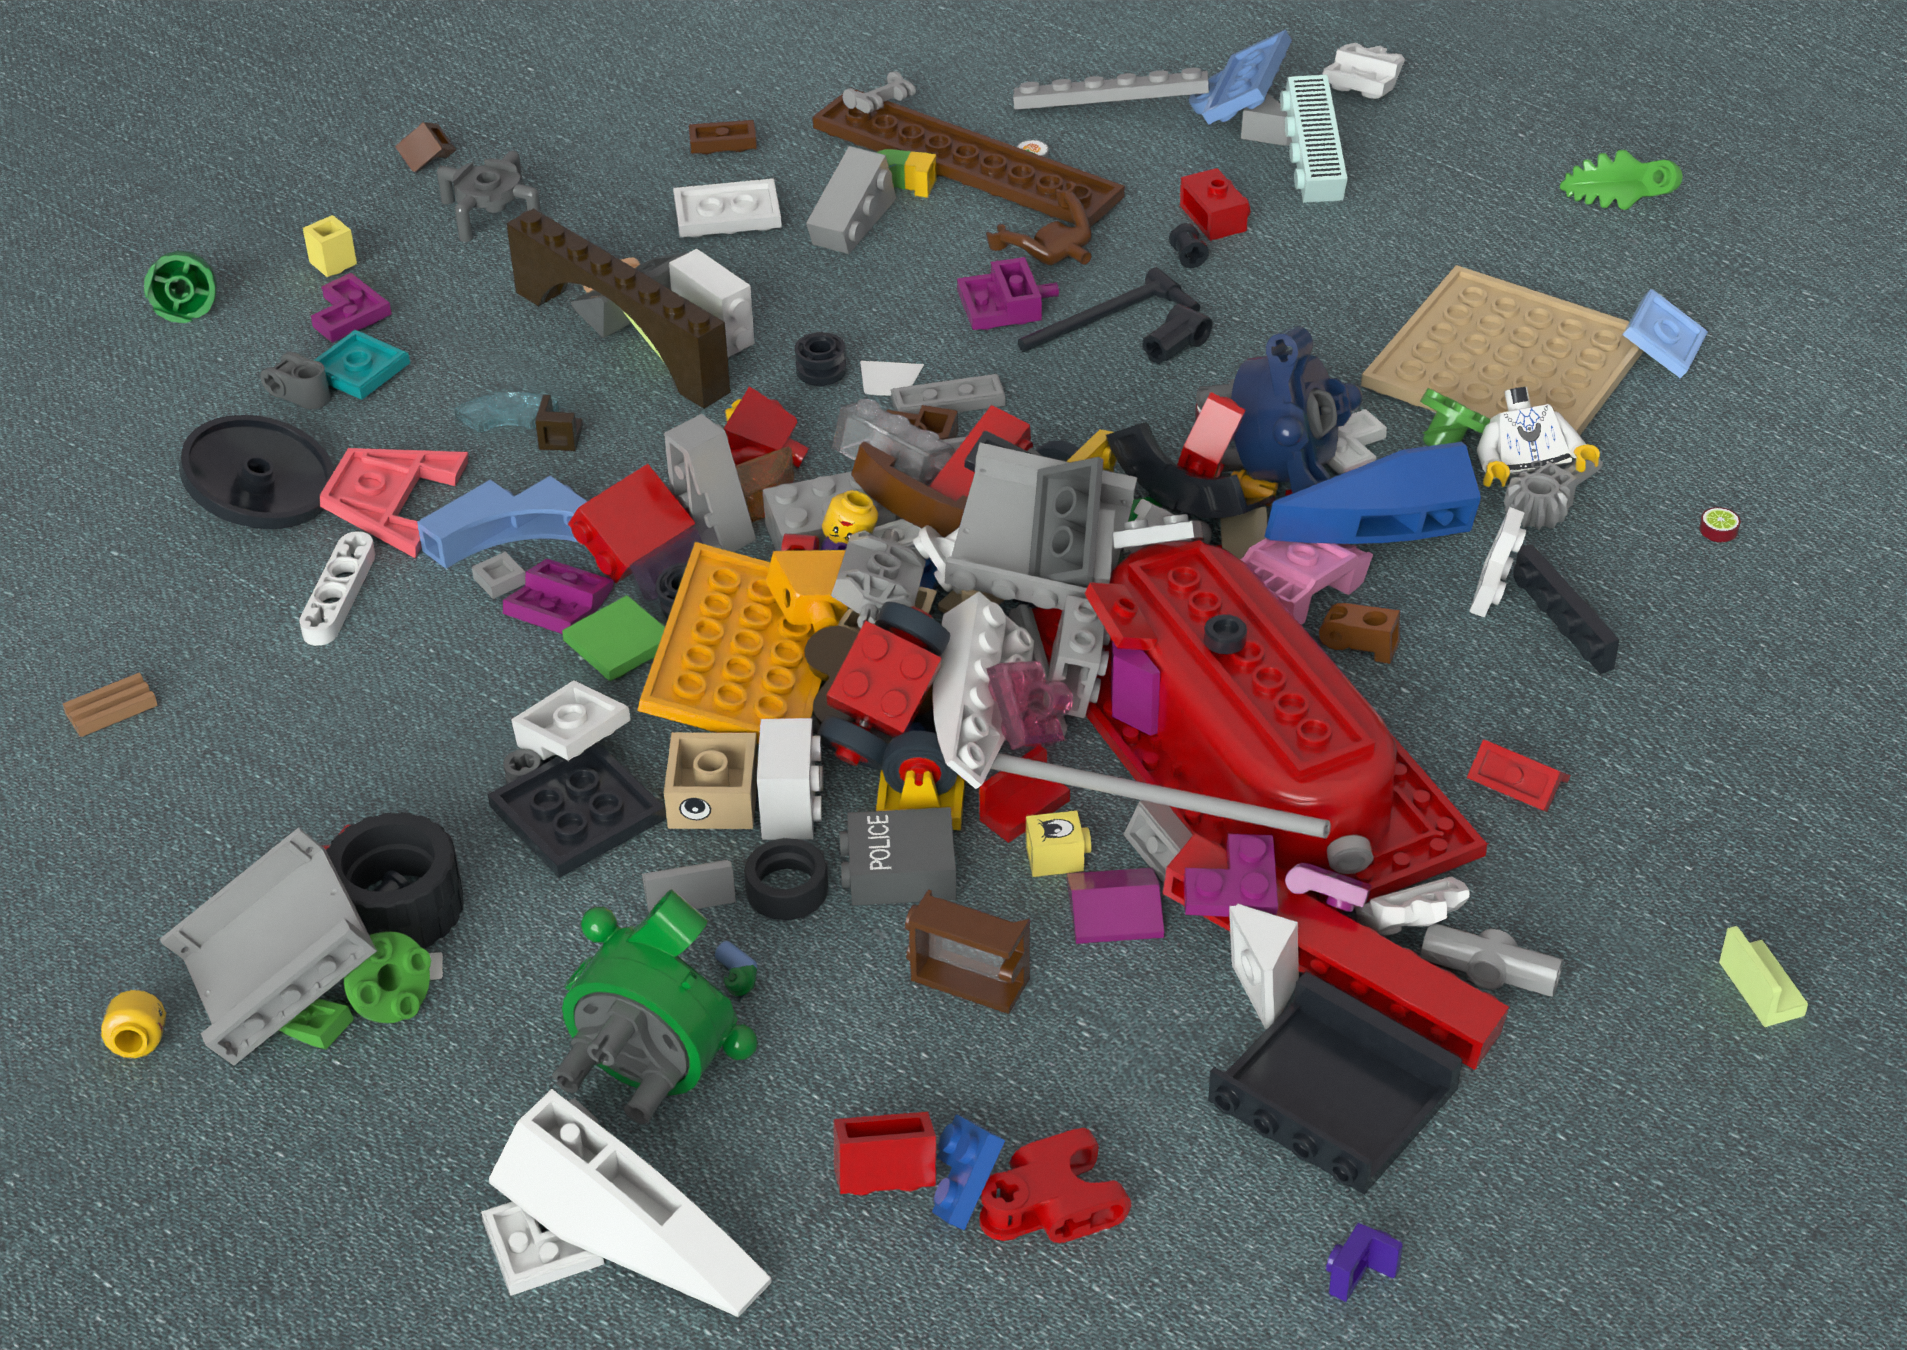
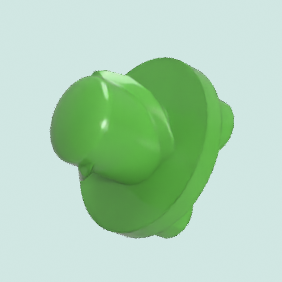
M1427 388L1420 400L1421 403L1437 411L1427 431L1422 432L1425 434L1423 442L1426 446L1461 442L1468 428L1483 433L1485 426L1490 423V418L1472 411L1465 405L1430 388Z
M378 932L370 935L377 951L344 977L345 992L350 1004L362 1017L373 1022L395 1023L414 1017L418 1013L429 987V968L431 966L429 953L421 948L412 938L402 933Z

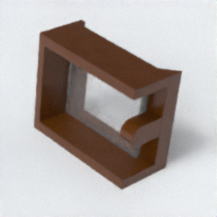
M927 890L919 905L914 904L910 908L905 921V929L909 931L906 959L910 961L911 981L1010 1014L1030 980V919L1011 922L942 898L933 897L932 891Z

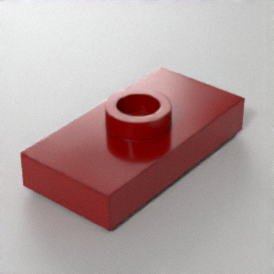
M1090 582L1084 594L1117 649L1152 650L1158 638L1126 586Z

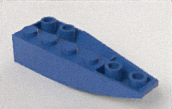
M1462 442L1404 449L1273 501L1265 537L1268 540L1302 543L1364 544L1411 541L1469 532L1474 523L1481 495L1467 447Z

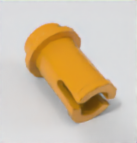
M1243 469L1240 472H1232L1231 476L1237 474L1245 498L1276 496L1278 483L1252 479L1250 475H1247V471ZM1273 502L1266 504V506L1271 507Z

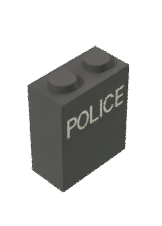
M951 807L847 813L848 830L839 831L841 857L849 856V862H841L842 888H851L852 906L920 902L927 890L932 891L933 897L956 900V865Z

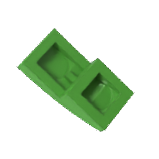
M318 998L280 1028L279 1031L299 1041L326 1050L354 1018L348 1006Z

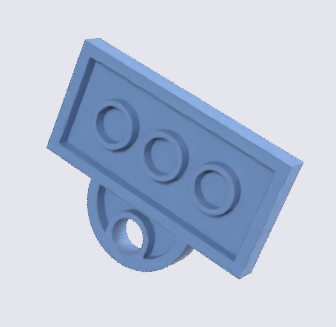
M1286 29L1231 55L1225 69L1208 79L1209 93L1190 95L1189 103L1196 114H1202L1209 125L1217 120L1225 122L1245 107L1253 109L1262 104L1266 99L1265 96L1269 88L1273 84L1272 81L1276 73L1280 70L1279 66L1285 58L1287 49L1292 41Z

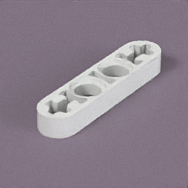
M361 531L351 532L342 536L338 541L300 617L299 623L302 637L308 644L314 646L325 645L332 642L338 636L375 560L376 554L373 539L369 534ZM344 572L353 573L352 575L344 578L335 577L336 575ZM329 598H341L334 603H323L324 600Z

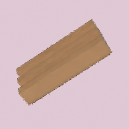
M140 673L63 703L65 714L80 737L158 706L154 693L150 691L148 684L143 681Z

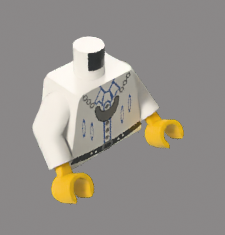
M1526 386L1504 391L1508 412L1497 414L1490 419V423L1485 426L1477 447L1479 460L1484 472H1486L1483 478V484L1486 487L1491 486L1493 479H1499L1502 487H1505L1509 476L1519 475L1521 471L1527 473L1534 472L1535 469H1540L1548 462L1562 467L1572 462L1571 457L1576 458V470L1584 472L1586 469L1585 460L1592 461L1594 466L1598 467L1600 456L1599 449L1593 445L1586 444L1561 414L1554 412L1550 404L1531 407Z

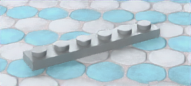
M1186 68L1181 71L1182 73L1168 74V71L1160 70L1149 73V76L1136 77L1132 73L1118 75L1117 79L1104 80L1101 76H1092L1085 78L1084 82L1071 83L1069 79H1059L1053 81L1050 85L1026 82L1020 84V87L1014 88V110L1209 93L1208 71H1201L1200 68Z

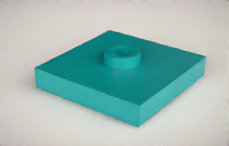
M354 330L313 361L323 364L328 385L362 400L409 365L410 357L406 351Z

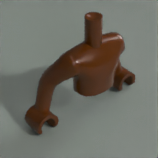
M1072 181L1066 184L1067 190L1065 191L1055 190L1058 205L1070 209L1075 227L1065 226L1059 221H1054L1041 228L1033 239L1025 234L1007 231L1005 225L1000 224L997 226L998 233L986 232L989 248L998 251L1005 249L1008 244H1012L1027 251L1039 262L1048 266H1052L1069 256L1083 265L1088 264L1091 260V253L1082 247L1091 241L1092 233L1085 209L1077 198L1075 183Z

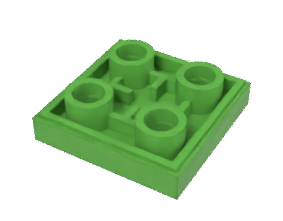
M627 595L563 629L562 633L564 642L604 677L612 681L648 660L654 659L665 627Z

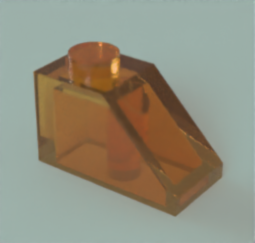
M789 446L735 466L751 523L765 518L763 489L776 487L781 484H791L794 481L793 453Z

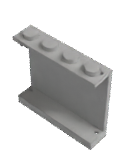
M980 443L976 455L975 474L952 555L947 557L944 583L954 585V587L960 590H976L990 593L1004 600L1016 599L1033 603L1037 607L1044 609L1056 608L1063 610L1067 595L1086 598L1084 593L1087 588L1028 575L1038 469L1070 462ZM1103 470L1099 508L1115 510L1114 532L1124 531L1123 523L1129 520L1137 477ZM1114 544L1112 546L1111 571L1117 567L1121 548L1114 549Z
M299 827L160 938L164 946L184 960L212 1023L211 1026L201 1033L205 1045L232 1065L237 1064L377 951L327 851Z

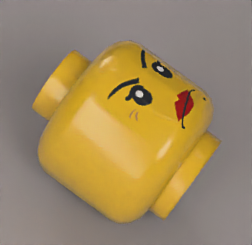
M849 490L845 493L837 494L831 499L822 523V530L824 535L828 536L835 544L838 542L848 544L850 535L863 530L872 534L879 514L869 496L859 491Z
M140 990L121 992L114 997L106 1009L101 1026V1037L105 1046L113 1053L124 1058H139L147 1056L154 1051L161 1041L166 1024V1011L162 1002L154 995Z

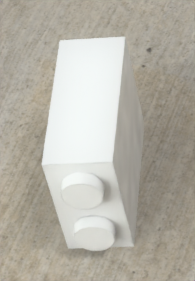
M698 249L669 262L671 290L725 322L728 357L755 344L751 288L748 283Z

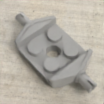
M892 529L884 531L881 539L865 530L850 535L845 549L846 551L831 596L860 614L857 620L860 628H862L865 620L875 625V620L886 602H895L908 607H914L926 561L916 548L901 546L898 543V532L894 531L893 536H891Z

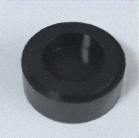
M1218 615L1206 622L1204 627V643L1213 652L1233 654L1245 647L1247 626L1240 618L1232 615Z

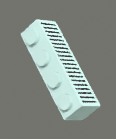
M1328 75L1288 77L1286 91H1281L1280 106L1282 111H1287L1288 116L1285 118L1286 137L1292 138L1289 153L1291 163H1296L1297 166L1294 172L1295 188L1301 189L1303 203L1341 201L1344 199L1347 174Z

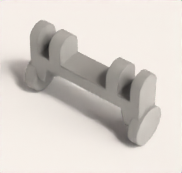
M893 71L887 76V85L867 93H861L852 88L846 89L843 92V101L850 109L856 107L865 113H870L873 109L878 110L882 108L884 101L892 98L899 101L903 100L907 96L915 95L916 90L914 85L903 79L899 72Z

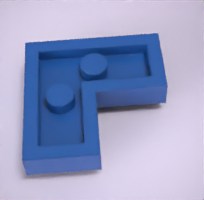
M957 1114L955 1115L952 1124H948L942 1131L938 1143L939 1152L936 1158L952 1167L948 1178H944L936 1189L934 1195L935 1206L932 1213L945 1222L965 1230L1005 1143L1004 1139L969 1119Z

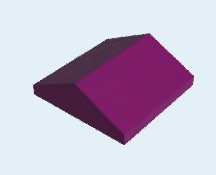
M1112 641V717L1150 736L1158 733L1160 671L1143 650L1117 649Z
M1153 868L1066 873L1076 944L1164 938L1160 887Z

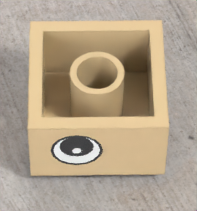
M672 732L664 787L668 829H753L758 768L756 733Z

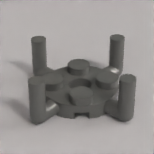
M514 150L509 151L502 159H484V165L474 167L473 162L459 169L448 166H440L437 169L441 202L446 205L452 204L455 201V193L456 202L458 203L455 207L459 240L462 242H469L473 239L469 212L474 207L485 208L488 212L492 213L500 212L505 209V204L517 197L526 199L527 211L534 208L541 212L539 192L534 187L523 185L520 157Z

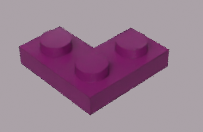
M349 273L321 286L323 298L331 303L332 306L311 315L313 328L333 343L343 339L354 330L358 331L366 326L375 324L392 313L390 303L355 275Z
M1228 834V869L1185 868V915L1230 917L1229 906H1237V904L1277 915L1278 901L1272 835Z

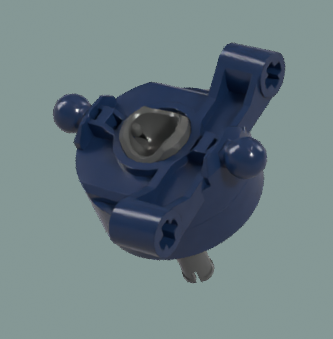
M1292 326L1273 335L1266 345L1267 356L1248 358L1242 363L1235 379H1231L1230 383L1200 386L1196 394L1197 404L1201 410L1210 392L1220 397H1228L1235 401L1239 407L1246 410L1240 427L1234 436L1236 448L1227 449L1221 463L1225 465L1223 472L1243 469L1247 471L1252 479L1265 480L1272 483L1290 482L1292 494L1331 479L1323 465L1328 463L1336 454L1338 427L1346 425L1352 416L1351 412L1355 411L1362 402L1360 388L1351 383L1343 384L1338 378H1330L1321 360L1316 356L1310 355L1313 349V339L1305 328Z

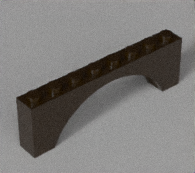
M534 208L523 212L520 216L506 223L517 294L540 306L565 292L568 283L580 284L591 288L614 302L645 333L666 364L679 394L705 409L731 393L726 329L723 320Z

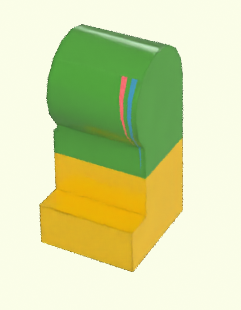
M893 149L876 152L886 155L889 170L892 172L894 187L914 190L915 196L928 198L937 180L936 154Z

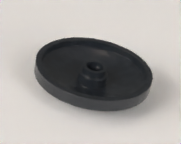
M256 415L224 416L200 425L185 440L179 462L181 481L189 495L200 506L215 516L231 523L258 529L289 528L315 518L324 510V508L320 507V494L334 472V466L329 455L310 435L283 421Z

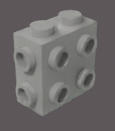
M1070 595L1066 597L1052 648L1044 710L1085 718L1089 702H1097L1101 679L1096 678V676L1105 675L1109 651H1105L1102 645L1108 646L1110 636L1087 598Z

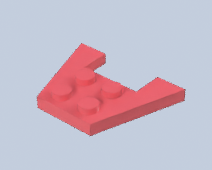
M348 448L320 494V507L416 559L422 548L418 521L398 517L419 478L456 486L468 464V452Z

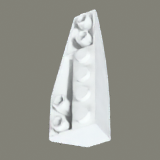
M980 591L943 614L942 626L948 630L951 637L945 651L939 656L942 658L941 667L933 682L932 693L934 723L944 760L950 768L975 789L982 786L1027 696L1034 640L1029 632L1016 625L1004 614L998 604L991 602Z
M553 1089L517 1122L489 1177V1182L492 1186L560 1239L734 1316L739 1317L772 1283L771 1277L691 1200L630 1148Z

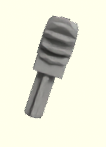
M1599 459L1598 467H1595L1592 461L1585 460L1586 469L1584 472L1576 470V460L1563 469L1548 462L1540 469H1535L1531 474L1521 471L1519 476L1511 478L1510 483L1507 485L1504 498L1505 511L1507 512L1509 507L1524 512L1522 519L1523 528L1533 526L1539 531L1542 526L1554 529L1556 523L1564 522L1569 507L1573 505L1576 486L1602 468L1603 462Z

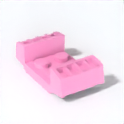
M1265 538L1251 546L1240 560L1254 570L1302 625L1306 621L1312 595L1327 585L1347 595L1351 594L1364 582L1373 554L1364 552L1356 548L1355 545L1302 543L1274 541Z

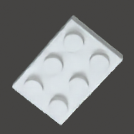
M774 179L673 188L680 237L689 236L696 238L709 234H734L740 231H767L771 228H781V215Z

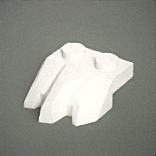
M1352 43L1337 49L1335 62L1323 70V75H1328L1329 84H1332L1331 87L1339 91L1353 89L1361 91V95L1364 97L1378 99L1393 90L1405 59L1401 54L1386 53L1387 49L1381 46L1364 48L1361 44Z
M1448 877L1373 898L1363 908L1355 907L1357 922L1374 929L1382 936L1398 933L1402 930L1401 926L1405 925L1430 926L1446 919L1447 913L1456 911L1464 905L1469 898V889L1464 882Z

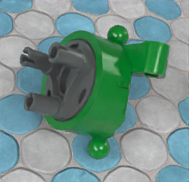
M669 890L653 907L647 917L636 927H619L616 916L604 906L593 907L586 911L581 921L582 933L588 940L594 943L603 942L593 958L589 956L581 963L564 985L568 993L563 1000L562 1013L567 1030L573 1038L571 1040L573 1047L559 1067L552 1073L553 1079L558 1080L556 1084L562 1090L575 1093L579 1090L581 1083L592 1067L597 1065L617 1080L637 1088L624 1107V1111L630 1119L639 1124H646L650 1121L666 1095H679L694 1088L721 1046L726 1055L733 1060H745L755 1053L758 1045L757 1035L752 1028L745 1024L736 1025L738 1018L733 1010L730 999L678 956L700 935L707 925L708 919L674 890Z

